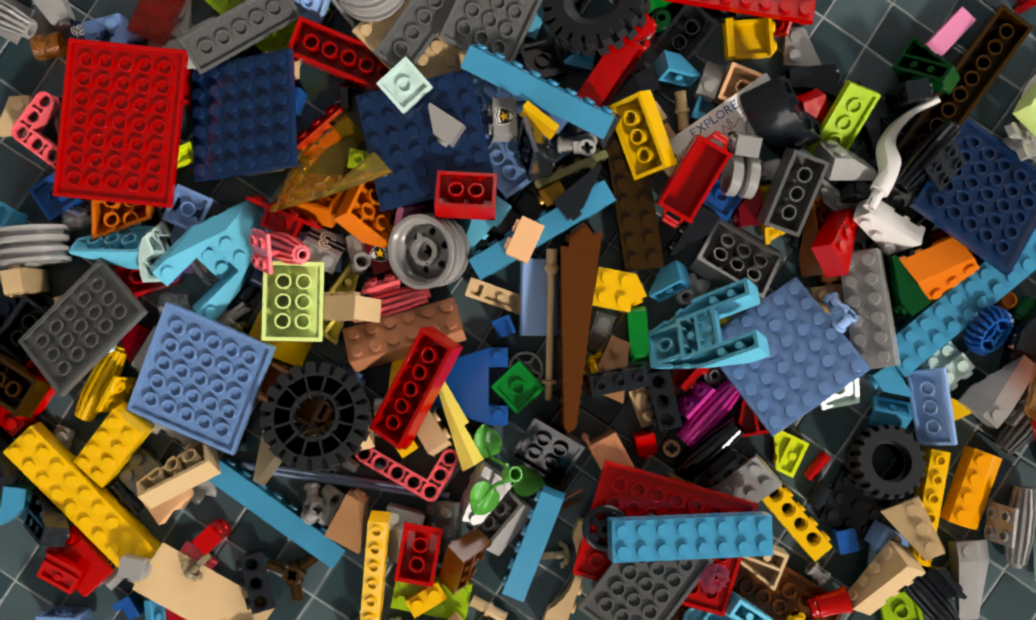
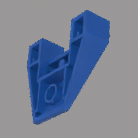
M487 347L458 357L445 382L465 416L486 425H508V404H489V367H508V347ZM438 393L432 405L443 408Z

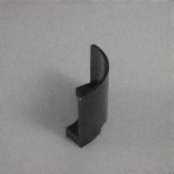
M777 76L739 96L742 108L751 127L759 137L763 138L762 142L774 153L783 156L786 147L800 150L824 139L819 121L811 117L806 111L801 112L798 108L799 101L788 78Z

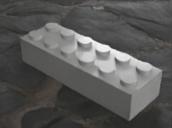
M874 248L852 252L848 275L841 276L845 304H848L858 316V320L848 326L851 344L871 369L899 366L901 363L883 251Z

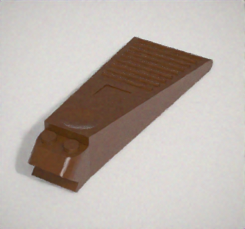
M583 221L571 228L569 234L566 233L563 246H560L558 251L559 340L557 343L559 344V350L557 353L559 354V360L557 362L559 363V369L557 372L559 373V379L557 381L559 389L557 391L559 392V399L557 401L559 402V425L567 433L573 431L578 424L577 416L579 414V404H581V386L583 384V375L585 374L586 349L589 344L588 335L602 239L601 231L594 235Z

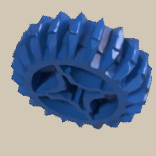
M991 305L989 308L985 307L983 311L978 312L977 316H973V320L965 328L967 332L963 335V342L975 354L980 356L992 354L994 350H999V347L1004 345L1005 340L1012 333L1011 329L1014 327V319L1002 307L997 305Z

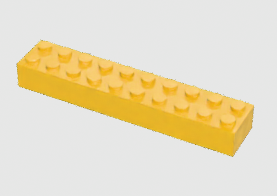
M41 422L30 425L3 451L117 567H119L120 558L123 555L133 554L152 559L162 543L105 486L101 488L73 463L76 457Z

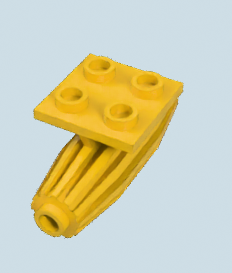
M117 344L115 351L106 354L92 369L81 390L74 415L77 418L92 422L99 412H111L113 408L124 402H129L138 378L121 376L127 359L122 345Z

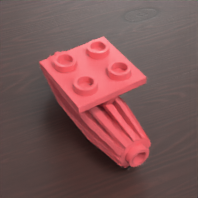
M251 228L249 240L253 247L251 262L254 268L270 275L273 274L272 258L294 265H301L310 259L311 252L309 248L299 238L283 232L267 233Z
M393 271L387 272L381 278H378V276L368 278L362 288L363 295L368 294L370 298L382 300L380 318L421 307L429 303V298H432L430 289H414L409 286L400 287L401 281ZM353 321V322H354L355 324H363V323H366V322H368V321H363V322Z

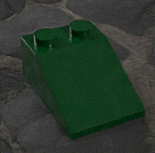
M896 255L883 257L892 313L898 316L913 317L929 305L931 301Z

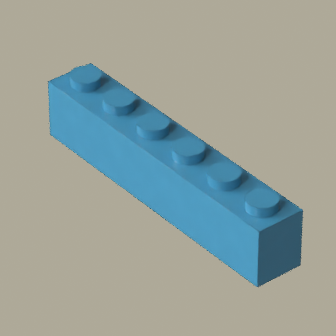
M546 485L543 486L542 491H537L534 499L537 505L535 508L531 507L527 518L531 520L529 525H524L521 532L524 538L522 542L518 541L514 550L517 556L516 559L511 558L508 569L511 571L509 576L505 574L501 585L504 586L502 594L524 602L566 493Z

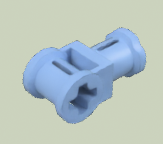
M832 292L823 298V304L831 311L828 314L831 324L840 333H844L852 322L858 320L857 314L849 305L842 304L837 292Z

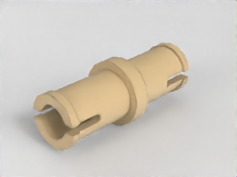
M686 90L674 92L676 109L674 111L677 114L678 131H683L690 126L688 113L690 108L687 105Z
M476 595L473 596L469 604L470 607L472 606L483 612L484 616H490L495 620H505L508 612L494 606L493 602L490 601L489 603Z

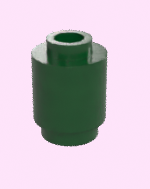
M657 9L651 16L657 25L656 33L663 32L671 21L670 13L665 9Z
M1031 296L1019 299L1011 311L1014 322L1019 324L1036 307V299Z

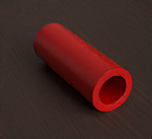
M821 451L802 475L812 482L831 457Z

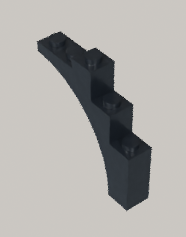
M836 64L792 67L785 71V78L790 80L793 91L809 92L817 88L826 95V99L833 103L845 82H837L839 80V70L836 69ZM853 81V83L861 85V81ZM886 98L878 100L860 130L866 144L869 160L876 159V146L883 133V126L880 121L887 118L889 113Z

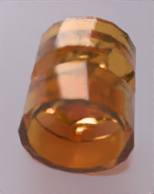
M60 31L47 33L46 37L44 34L35 35L30 39L32 53L38 61L52 59V56L54 58L67 56L68 45Z

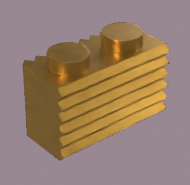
M558 179L538 190L536 200L540 208L544 207L546 210L554 206L552 202L565 192L560 180Z

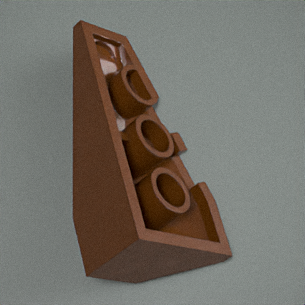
M822 197L815 198L804 224L799 254L801 277L824 274L811 249L816 236L827 218Z

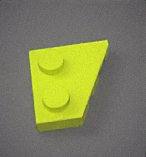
M784 431L776 434L773 437L774 469L793 478L810 443Z

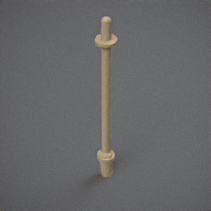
M546 249V266H544V270L548 274L545 379L541 380V384H545V400L548 402L553 399V384H558V381L553 379L555 274L559 270V266H557L558 249Z

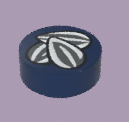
M82 21L73 22L69 28L70 36L74 39L85 40Z

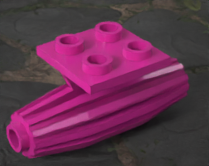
M699 379L694 388L678 398L679 412L687 417L676 435L686 445L692 447L711 429L715 428L732 410L741 396L732 383L726 380L714 389Z

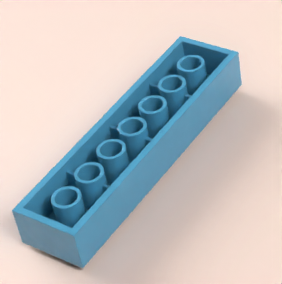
M599 180L595 181L585 206L581 210L582 215L576 220L572 221L570 219L566 221L555 206L554 210L550 212L547 209L538 214V219L535 222L545 227L535 249L612 205L616 199L605 180L601 182ZM511 230L504 234L505 238L501 241L496 239L487 244L488 248L481 251L479 249L470 254L472 258L469 259V262L481 281L516 261V259L506 255V250L503 248L508 237H513L514 231Z
M765 511L607 517L608 558L612 563L773 556L772 515Z

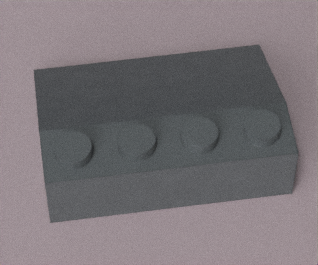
M719 218L711 233L706 235L688 269L719 288L747 277L758 287L761 302L765 298L783 255L729 222H724Z

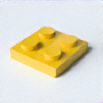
M598 267L592 306L629 313L637 274Z

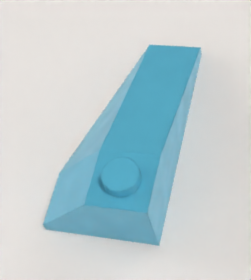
M496 196L495 220L461 219L460 225L465 230L469 240L470 254L475 251L476 244L481 239L485 240L489 236L487 232L493 226L498 227L512 207L498 196Z
M133 226L129 231L120 232L119 230L92 240V235L80 237L75 240L68 252L72 255L96 261L102 258L108 264L127 269H139L138 255L141 239L155 226Z

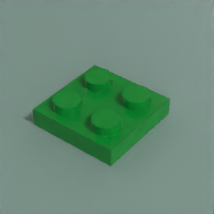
M520 360L514 363L491 385V388L516 414L545 389L541 382Z

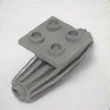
M0 0V36L17 45L21 37L31 39L38 29V23L32 19L35 11L15 0Z
M1014 485L1008 506L993 501H988L984 539L1004 545L1005 562L1009 563V566L1021 569L1022 566H1026L1033 545L1036 522L1035 488Z

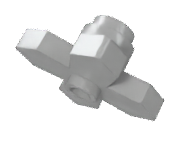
M1020 121L1004 126L1008 137L1004 138L1002 143L1015 151L1020 161L1036 156V147L1032 142V138L1027 128Z

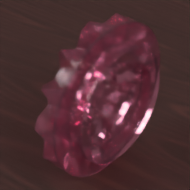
M713 564L707 567L700 578L701 588L706 593L714 594L716 591L721 593V588L727 587L726 582L730 581V572L722 564ZM715 575L718 577L716 583H714Z

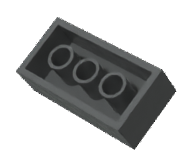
M786 147L756 221L799 237L830 162Z

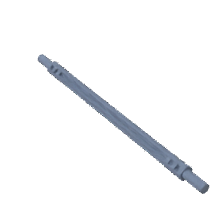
M242 461L241 469L255 471L256 463ZM282 465L273 474V476L419 497L395 482L322 471L313 473ZM409 485V486H410L411 488H415V487H417L418 485ZM428 488L425 492L426 497H433L436 490ZM442 491L439 499L449 500L450 492Z

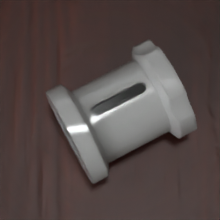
M812 560L804 569V572L807 575H811L819 586L825 584L831 576V573L827 570L825 571L818 561Z

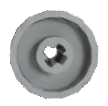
M733 154L721 172V194L731 197L738 194L740 198L752 199L757 192L760 182V159L746 156L743 158L740 155Z

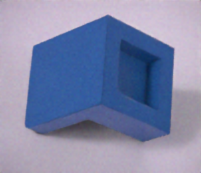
M509 314L491 321L498 339L516 332Z
M831 528L836 552L843 555L860 551L854 528L839 531L836 528Z
M133 591L112 605L115 612L123 609L129 620L145 612L144 604L136 591Z

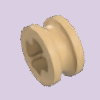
M667 439L662 444V450L667 456L675 457L680 452V445L674 439ZM669 443L676 447V450L673 449L674 452L672 453L666 449Z

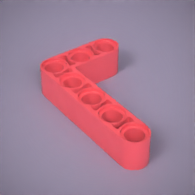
M39 92L11 129V134L14 139L55 169L56 160L54 161L53 155L57 152V145L41 132L60 108V100L58 97L47 92ZM49 98V99H50V102H49V104L46 106V105H45V102H46V100ZM38 114V119L34 122V116ZM26 129V135L23 137L22 133ZM42 141V146L38 149V143Z
M373 448L365 449L369 450V456L366 459L360 458V453L363 450L355 455L362 464L428 502H434L439 498L459 464L457 452L447 449L440 456L429 477L425 479ZM449 454L456 457L455 461L451 464L445 462V458ZM384 459L386 465L383 468H377V461ZM395 469H402L401 477L394 478L393 471ZM444 471L446 473L445 478L441 481L436 480V473ZM413 478L419 480V484L415 488L409 486V482ZM428 488L436 490L432 498H428L425 495Z

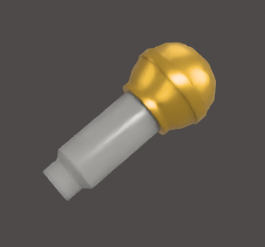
M743 311L719 319L720 328L737 318Z

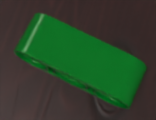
M646 305L631 306L630 312H626L627 342L630 343L629 362L649 361Z

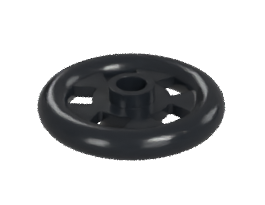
M603 504L592 508L586 514L582 523V533L584 539L592 548L608 552L607 532L602 530L604 526H607V518L598 520L597 515L605 512L607 517L627 516L618 507ZM596 524L597 532L591 533L590 525ZM599 536L607 538L606 544L598 542Z

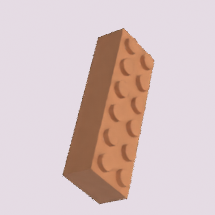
M448 298L380 318V323L366 322L342 329L348 360L355 373L406 358L421 327L433 326L457 343L467 340L455 298Z

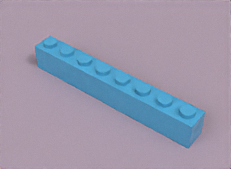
M477 43L476 45L469 46L460 68L526 101L528 100L530 103L604 140L616 117L612 109L606 106L601 108L595 105L594 100L588 97L583 99L577 96L576 91L570 88L565 90L559 87V83L555 80L548 79L547 81L541 78V74L537 71L530 70L529 72L523 69L524 65L519 62L513 61L511 63L505 60L506 56L501 53L495 52L493 54L487 51L488 47L483 44Z
M224 458L219 461L221 474L208 481L333 569L347 548L324 536L328 527L320 526L316 522L312 525L304 523L301 518V511H299L300 508L296 504L285 501L282 494L271 491L267 484L262 486L254 482L253 474L246 469L242 470L239 468L237 462L233 459Z

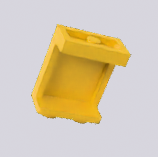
M725 18L722 23L724 60L770 58L777 50V41L773 37L776 27L775 21H772L771 18L746 20Z

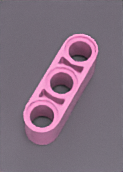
M961 6L924 45H927L934 53L943 56L976 19Z

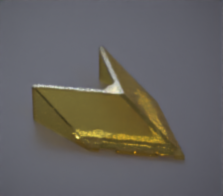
M345 115L300 154L299 159L301 161L298 167L291 170L279 192L278 202L272 204L270 211L275 212L326 197L393 172L373 152L343 177L347 170L350 148L358 149L364 138L363 133Z

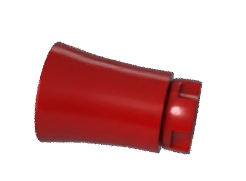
M845 586L807 599L808 608L813 619L836 614L853 613L852 603Z

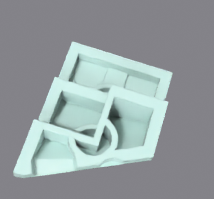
M164 220L141 239L138 264L143 283L162 282L150 271L149 267L170 248L167 239L171 237V233Z

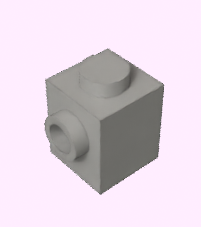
M133 554L121 556L117 576L127 578L128 582L138 583L149 576L152 569V564H150L151 558Z

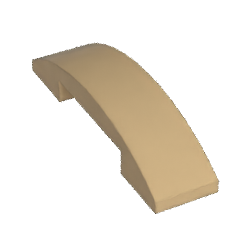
M470 277L464 293L465 296L520 315L519 294Z

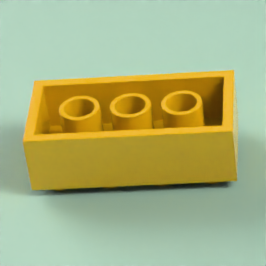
M127 402L112 409L73 461L79 469L101 488L118 476L155 428L144 417L127 411Z

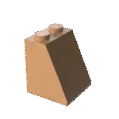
M352 487L346 494L324 535L357 554L361 552L366 544L369 496L366 495L365 490Z

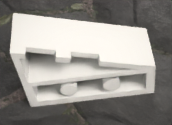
M867 199L858 202L853 220L887 256L922 244L926 229L924 226H917L910 222V218L906 215L900 216L894 212L895 209L883 201H880L875 212L864 208L863 205Z

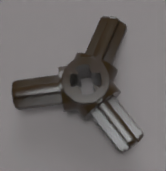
M310 553L300 561L296 560L293 563L288 561L287 564L270 558L266 568L282 574L281 578L286 581L287 585H290L292 601L299 602L304 598L301 584L304 582L303 576L307 574V570L318 562L319 559ZM295 570L297 574L293 576L291 572Z

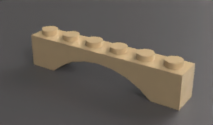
M579 516L572 532L576 556L583 535L582 523L584 518ZM573 574L564 592L553 602L546 605L541 620H568L570 613L574 614L577 602H575L576 596H580L583 589V584H581L582 576Z

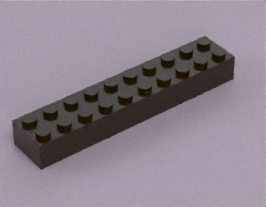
M1004 4L991 11L953 63L960 76V80L950 95L933 90L932 97L938 95L941 102L915 114L896 140V146L901 157V166L921 141L944 121H954L961 127L1034 26Z

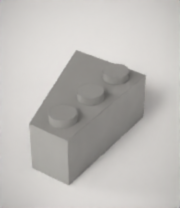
M484 460L479 462L474 472L471 473L470 482L459 501L460 519L473 529L479 527L491 512L485 515H474L472 513L469 500L472 486L480 481L488 482L490 486L502 481L501 472ZM510 482L493 489L500 495L499 502L513 486Z

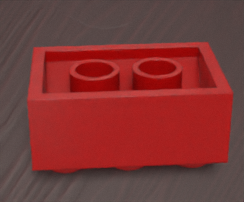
M437 170L434 200L435 217L495 220L497 174Z

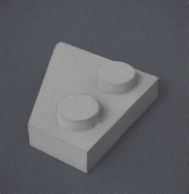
M791 27L788 36H784L782 67L821 65L806 29Z

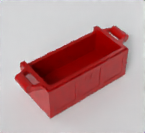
M624 37L622 40L625 46L617 51L614 45H610V53L602 55L577 92V96L583 99L588 97L594 100L598 106L607 107L644 51L648 50L651 42L646 39L640 45L633 39L630 41Z
M717 130L706 138L700 134L693 136L654 202L664 208L661 221L673 228H676L684 220L692 224L695 215L706 200L707 195L718 180L728 160L733 156L732 153L727 151L729 137ZM711 137L723 143L724 147L722 148L710 141ZM669 211L681 219L677 221L667 215L666 212Z

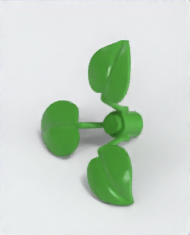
M482 424L476 430L473 441L484 459L489 457L504 468L501 472L502 481L492 486L488 482L480 481L472 486L469 500L474 515H485L496 508L500 495L493 489L502 484L513 482L514 491L521 497L531 496L546 485L539 474L524 465L509 467L508 463L493 457V455L500 452L502 447V440L495 430L486 424Z

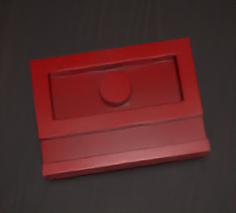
M50 550L47 552L46 558L43 560L36 576L71 595L75 592L85 568Z

